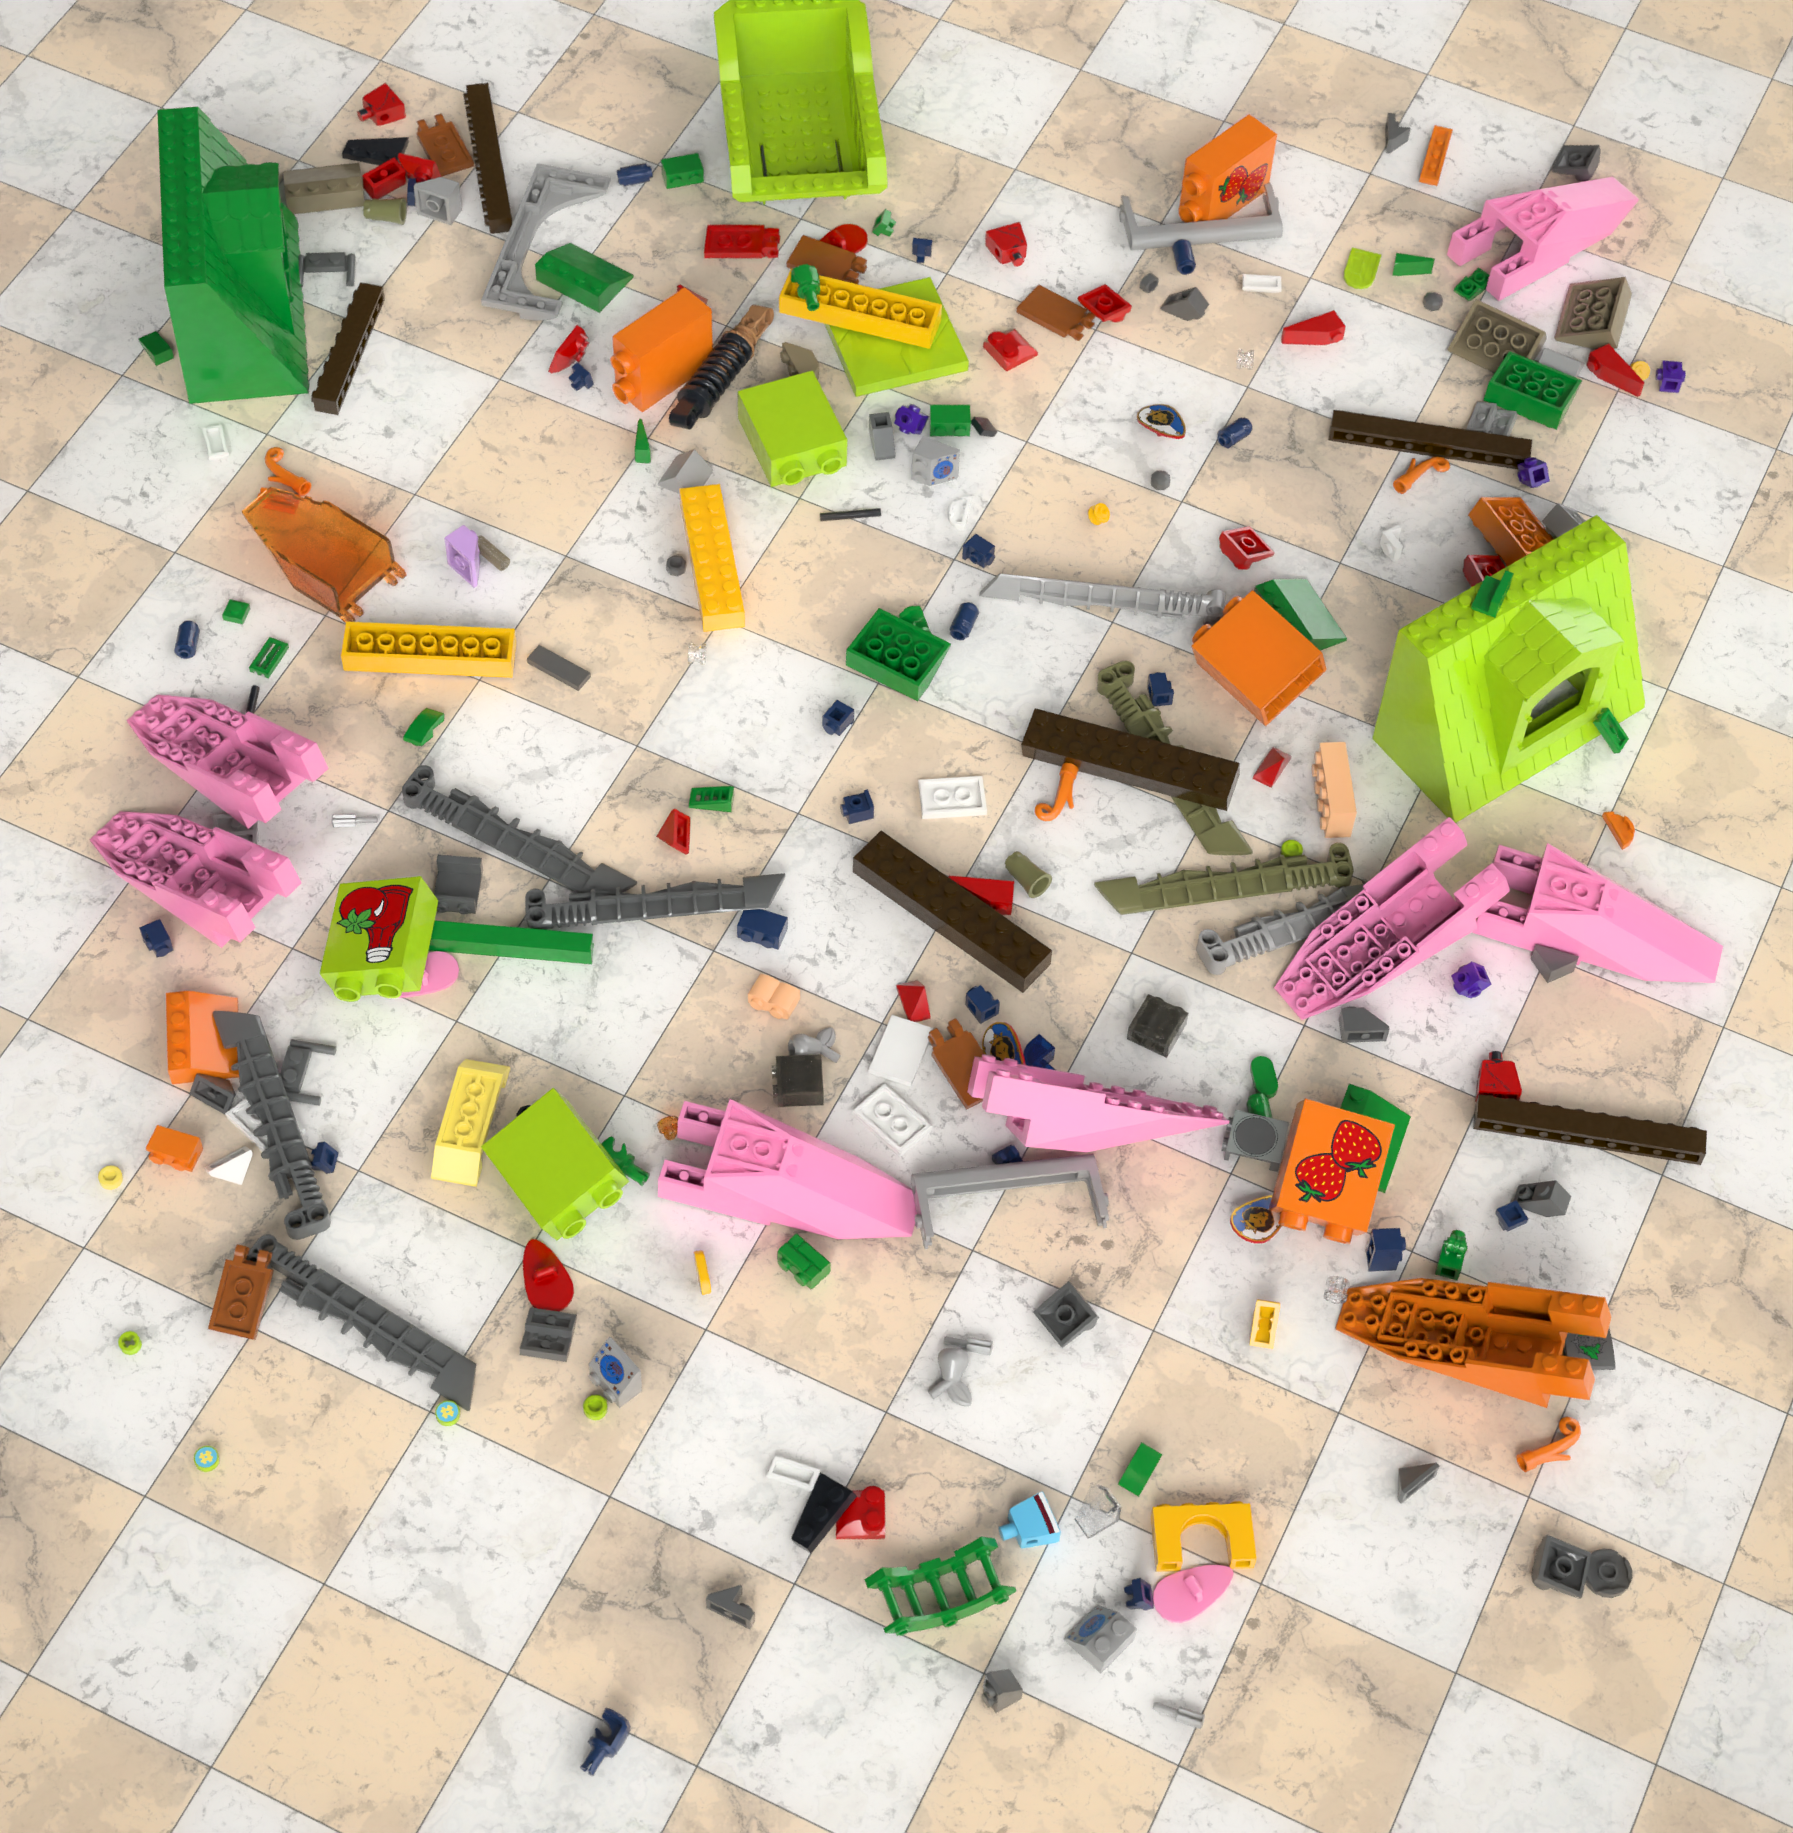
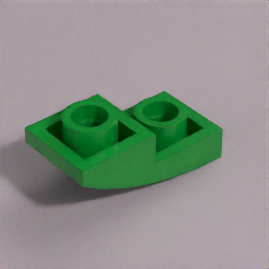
M1477 268L1469 278L1466 276L1454 288V292L1467 301H1471L1486 289L1490 275Z
M425 708L411 723L403 737V741L412 743L415 746H423L433 738V729L444 721V713Z
M1141 1442L1118 1485L1139 1497L1162 1454Z

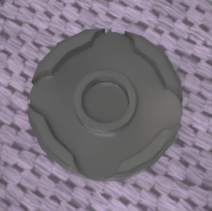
M1600 1549L1591 1553L1585 1582L1586 1586L1593 1593L1601 1597L1614 1598L1622 1595L1629 1588L1633 1579L1629 1561L1612 1549Z

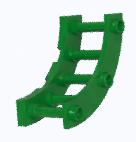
M981 1536L954 1551V1557L942 1562L939 1557L920 1563L918 1565L919 1569L909 1571L906 1566L882 1567L864 1579L867 1588L882 1591L894 1622L886 1626L884 1632L902 1636L910 1632L927 1630L942 1625L944 1627H951L958 1623L960 1619L978 1613L994 1604L999 1605L1007 1602L1009 1596L1017 1591L1015 1587L1001 1585L990 1559L991 1552L998 1548L995 1538ZM976 1560L981 1561L992 1591L979 1598L976 1597L965 1570L967 1568L966 1565ZM950 1572L957 1574L968 1602L952 1609L939 1581L940 1576ZM924 1581L930 1583L941 1612L924 1615L913 1587L914 1584ZM900 1587L904 1590L914 1617L902 1616L892 1588Z

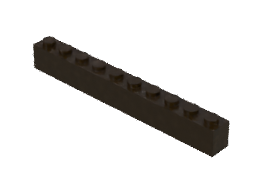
M489 84L466 85L467 93H463L464 104L468 105L465 107L466 116L471 118L468 120L469 131H473V133H470L471 145L475 144L472 147L473 157L478 159L474 160L476 172L480 171L477 174L478 185H482V187H479L480 199H484V201H481L482 211L487 213V215H484L485 227L489 226L490 234L509 232L512 226V215Z
M1333 410L1328 441L1443 457L1511 469H1518L1517 464L1523 463L1525 459L1530 458L1532 449L1531 439Z
M1479 1095L1475 1105L1473 1125L1475 1130L1701 1165L1706 1155L1707 1130H1701L1697 1127L1688 1128L1677 1126L1673 1123L1663 1124L1653 1122L1652 1120L1631 1119L1628 1116H1612L1603 1112L1593 1113L1583 1109L1563 1108L1558 1105L1549 1106L1538 1102H1523L1514 1098H1498L1493 1095Z

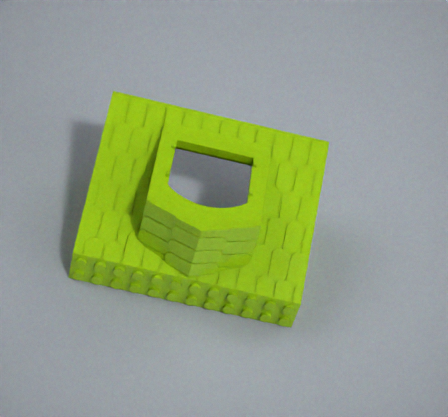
M1598 515L1593 516L1490 576L1501 580L1506 570L1514 573L1510 588L1496 618L1471 609L1472 603L1482 585V582L1398 631L1372 739L1447 818L1450 817L1455 823L1601 735L1593 722L1598 719V714H1602V708H1609L1618 723L1623 722L1645 708L1642 685L1643 677L1638 653L1636 619L1631 594L1632 586L1626 542ZM1567 679L1579 691L1532 720V709L1564 680Z

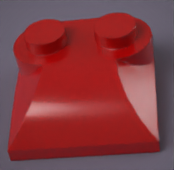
M402 153L398 154L400 164L406 172L407 179L414 178L416 183L441 177L435 161Z
M1106 284L1078 296L1077 299L1082 306L1102 322L1109 320L1121 322L1124 320L1125 315L1131 312L1132 308L1131 304Z
M578 325L575 326L557 349L548 372L552 374L562 371L572 363L574 364L575 361L580 362L585 355L584 351L589 345L587 341L589 337L583 328Z
M1015 328L1004 333L999 331L989 334L988 340L983 342V348L1006 372L1038 356V352Z
M1250 526L1222 531L1219 536V547L1222 553L1232 561L1237 569L1247 570L1251 567L1252 563L1274 555V551Z
M1467 555L1464 559L1463 573L1470 586L1473 587L1482 582L1485 576H1492L1506 567L1499 556Z
M868 1486L864 1490H852L857 1497L836 1522V1539H885V1490L877 1486Z

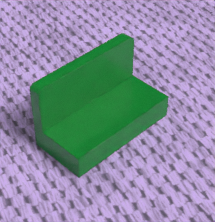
M1506 570L1501 580L1485 576L1471 609L1496 618L1510 588L1514 573Z

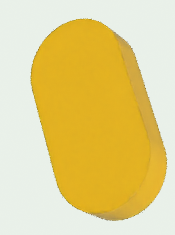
M694 1251V1261L701 1294H710L711 1285L704 1251Z

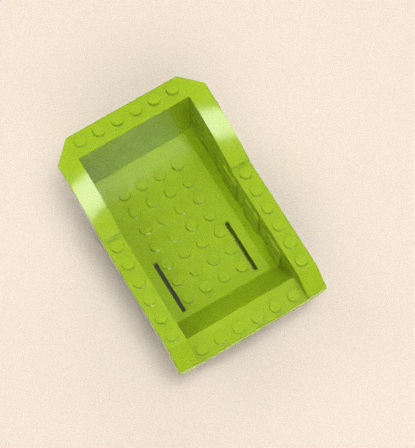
M728 0L713 12L732 197L739 202L759 201L763 202L764 205L766 201L835 196H843L845 200L851 195L880 194L888 187L886 154L873 77L872 53L865 3L860 0Z

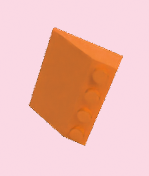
M1481 497L1468 514L1473 521V525L1482 532L1484 539L1492 545L1495 553L1506 563V567L1554 540L1521 497Z
M195 991L166 993L168 1073L172 1084L194 1082L198 1073L222 1079L239 1078V1070H231V1066L238 1063L237 1047L224 1049L213 1017V1011L238 1012V998Z

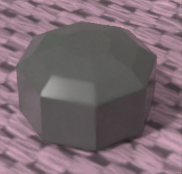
M1149 273L1141 280L1140 288L1144 292L1150 293L1157 287L1159 279L1154 274Z
M1436 292L1427 293L1423 299L1425 309L1430 311H1438L1443 303L1442 296Z
M1155 471L1151 475V486L1156 490L1167 489L1170 486V475L1166 471Z
M675 555L668 558L666 563L667 572L672 576L684 574L686 571V561L684 558Z

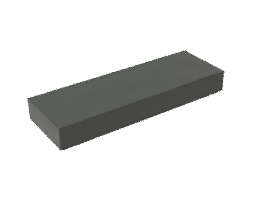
M538 645L527 658L528 664L577 691L591 678L590 672L541 645Z

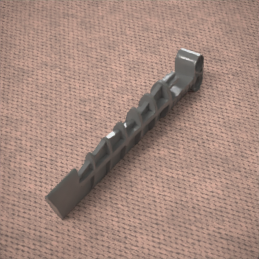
M421 765L417 767L402 787L404 804L408 808H424L426 813L431 812V815L434 817L438 816L439 820L444 819L445 823H452L454 828L577 893L591 892V889L616 892V887H620V893H623L637 885L636 880L603 863L596 870H593L581 859L583 852H579L577 855L574 854L562 841L540 836L541 830L539 829L533 833L516 829L520 822L518 818L507 824L497 815L498 807L488 808L476 795L470 796L455 788L446 797L433 790L435 778L430 766Z
M785 873L743 877V885L721 884V879H717L718 883L692 881L674 887L667 883V889L647 894L645 885H641L642 894L620 893V887H616V892L591 889V892L569 894V902L546 904L545 894L542 890L531 889L525 895L526 920L528 928L547 930L553 929L554 926H558V928H561L562 925L570 927V924H575V927H577L581 923H583V926H586L587 923L597 925L765 909L774 900L785 879Z
M213 1011V1017L224 1049L237 1047L238 1063L232 1065L231 1070H239L240 1087L238 1090L243 1093L251 1105L246 1109V1113L256 1114L263 1124L255 1129L253 1134L254 1136L267 1135L268 1148L261 1153V1157L269 1159V1180L274 1181L279 1198L288 1199L289 1196L293 1195L288 1179L292 1178L302 1208L291 1211L285 1216L284 1223L287 1234L294 1240H300L326 1231L331 1224L329 1212L325 1201L321 1199L322 1193L318 1192L320 1187L316 1185L317 1179L314 1177V1171L311 1170L312 1164L260 1016L239 1012ZM317 1216H324L320 1220H315ZM296 1223H300V1224H301V1225L298 1226V1227H295V1228L292 1227V1226H293L294 1224H296Z
M263 1235L250 1249L246 1260L257 1262L259 1250H264L268 1246H274L269 1251L272 1253V1258L267 1269L273 1268L304 1287L303 1289L288 1279L281 1283L279 1291L295 1300L296 1306L319 1312L318 1319L321 1321L328 1316L345 1321L340 1332L343 1335L354 1326L366 1338L363 1344L364 1348H368L372 1344L386 1358L385 1361H391L410 1368L408 1372L410 1376L417 1370L436 1377L430 1388L448 1400L455 1402L466 1411H470L476 1363L323 1269L317 1270V1266L314 1264L309 1265L308 1260L302 1261L301 1256L298 1255L296 1257L295 1252H288V1248L277 1242L273 1235Z

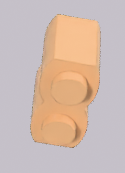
M765 974L759 975L748 993V1003L754 1009L769 1011L777 1019H789L800 1000V990Z

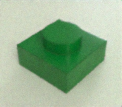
M229 599L222 614L223 620L243 625L250 611V604Z

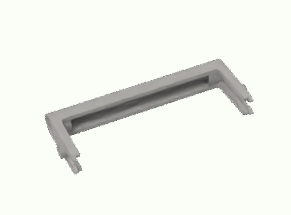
M1271 183L1264 185L1266 195H1263V201L1267 216L1142 227L1136 224L1129 197L1121 195L1122 204H1120L1119 216L1120 222L1124 223L1130 250L1172 247L1179 240H1187L1191 245L1279 238L1283 235V224L1278 209L1279 200L1274 195Z
M1094 1154L911 1175V1187L917 1215H915V1225L917 1229L920 1228L925 1249H928V1246H932L931 1237H934L928 1205L929 1198L1084 1181L1088 1188L1097 1225L1103 1226V1228H1107L1106 1221H1109L1107 1209L1109 1200L1107 1193L1103 1192Z

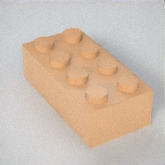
M1346 742L1320 743L1318 751H1315L1314 754L1315 764H1312V776L1316 777L1314 791L1315 794L1319 795L1317 810L1322 815L1320 817V829L1324 830L1325 838L1351 837L1357 811Z

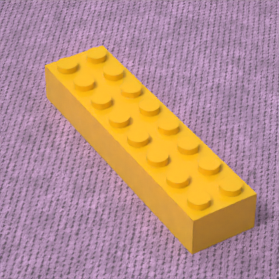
M790 270L779 295V313L928 349L931 348L941 322L942 304L819 275L821 291L817 295L820 306L815 311H809L806 300L798 296L797 288L799 284L791 282Z
M720 484L680 488V508L703 632L745 627V611Z
M346 622L341 658L344 671L513 678L516 635L515 629Z

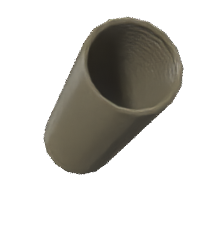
M482 535L478 536L480 554L500 571L505 570L510 564V559Z

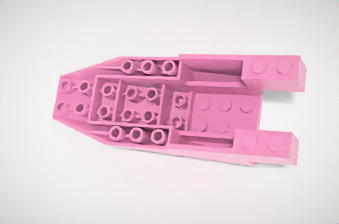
M1614 177L1486 200L1481 218L1453 232L1447 256L1457 265L1462 266L1491 250L1496 232L1505 227L1510 228L1523 240L1521 251L1492 267L1486 290L1500 301L1567 264L1571 256L1611 235L1639 199Z
M156 695L126 720L150 755L247 829L258 820L267 823L281 810L278 803L305 779L314 782L329 769L316 742L249 711L244 715L212 699Z
M120 811L90 839L91 843L116 875L221 948L230 939L241 942L256 928L251 919L277 894L287 898L301 884L288 857L215 827L211 830L178 815Z
M1450 817L1363 885L1364 890L1312 930L1274 987L1301 1020L1368 995L1478 929L1476 918L1510 892L1507 879L1492 863L1454 893L1456 901L1435 879L1433 872L1467 846L1464 832Z
M1548 843L1542 857L1502 845L1498 846L1492 864L1507 879L1509 888L1533 895L1528 909L1497 901L1476 918L1478 929L1472 933L1530 951L1534 950L1536 944L1579 956L1576 965L1583 961L1645 981L1715 982L1723 949L1721 944L1659 906Z
M985 1054L982 1055V1058H974L967 1091L972 1097L983 1099L982 1108L986 1112L1008 1115L1005 1126L1025 1147L1090 1152L1229 1124V1120L1223 1116V1113L1217 1111V1108L1204 1105L1203 1107H1198L1190 1102L1180 1103L1146 1095L1145 1091L1133 1089V1092L1124 1091L1125 1088L1119 1086H1111V1089L1103 1088L1102 1084L1090 1082L1089 1085L1083 1084L1084 1075L1017 1064V1060L1009 1058L999 1061L995 1060L996 1057Z
M729 1099L726 1111L684 1101L678 1118L677 1138L714 1147L707 1170L665 1160L658 1179V1197L770 1226L771 1222L835 1239L912 1237L915 1215H917L912 1189L865 1160L732 1099Z

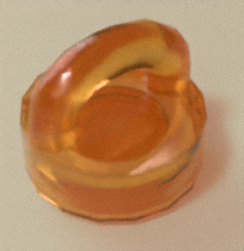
M677 1116L665 1117L657 1123L659 1133L664 1134L666 1140L671 1141L677 1136Z

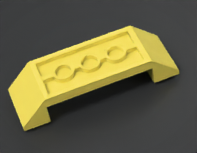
M465 1059L458 1066L435 1144L431 1179L477 1187L482 1170L481 1156L483 1149L481 1146L486 1142L500 1090L506 1086L510 1072L509 1066Z

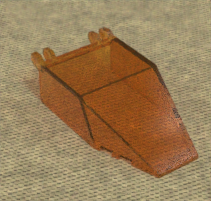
M269 487L242 510L243 516L292 587L338 616L345 623L356 622L354 616L347 611L348 609L359 617L364 614V611L356 602L383 578L388 584L393 586L398 584L395 576L391 575V571L400 578L407 576L405 570L395 562L389 538L331 502L324 500L318 502L312 500V497L309 496L303 498L295 496L290 491Z

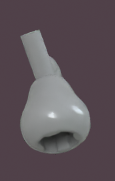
M831 1027L825 1028L817 1034L816 1038L805 1034L793 1035L788 1043L789 1056L794 1062L803 1063L822 1054L837 1063L841 1055L829 1049L835 1043L836 1034L834 1029Z
M945 1348L938 1354V1364L943 1380L928 1391L933 1399L947 1390L948 1395L956 1404L971 1406V1393L968 1387L959 1381L969 1363L968 1354L964 1350Z

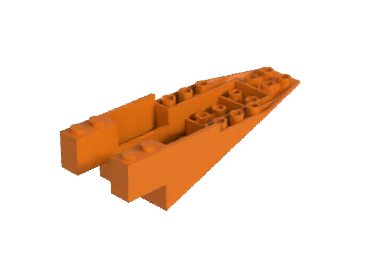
M1416 1278L1348 1288L1336 1330L1397 1360L1547 1408L1550 1395L1590 1400L1595 1377L1589 1359L1562 1356V1351L1567 1333L1606 1338L1611 1315L1606 1298L1600 1296L1488 1282L1487 1286Z

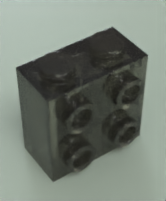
M1148 994L1128 1027L1127 1039L1167 1058L1187 1025L1189 1013L1179 1006H1173L1165 1002L1160 997Z
M821 1054L776 1056V1065H771L772 1079H776L777 1085H772L773 1099L777 1098L778 1107L824 1105Z

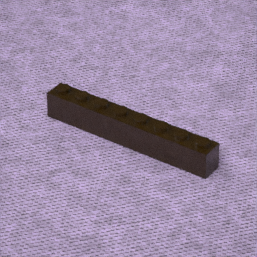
M360 282L358 289L354 290L353 301L347 307V316L342 319L341 330L337 332L335 337V345L330 348L329 359L324 363L322 376L318 377L317 389L312 392L311 401L314 402L315 411L339 415L385 301L383 286Z

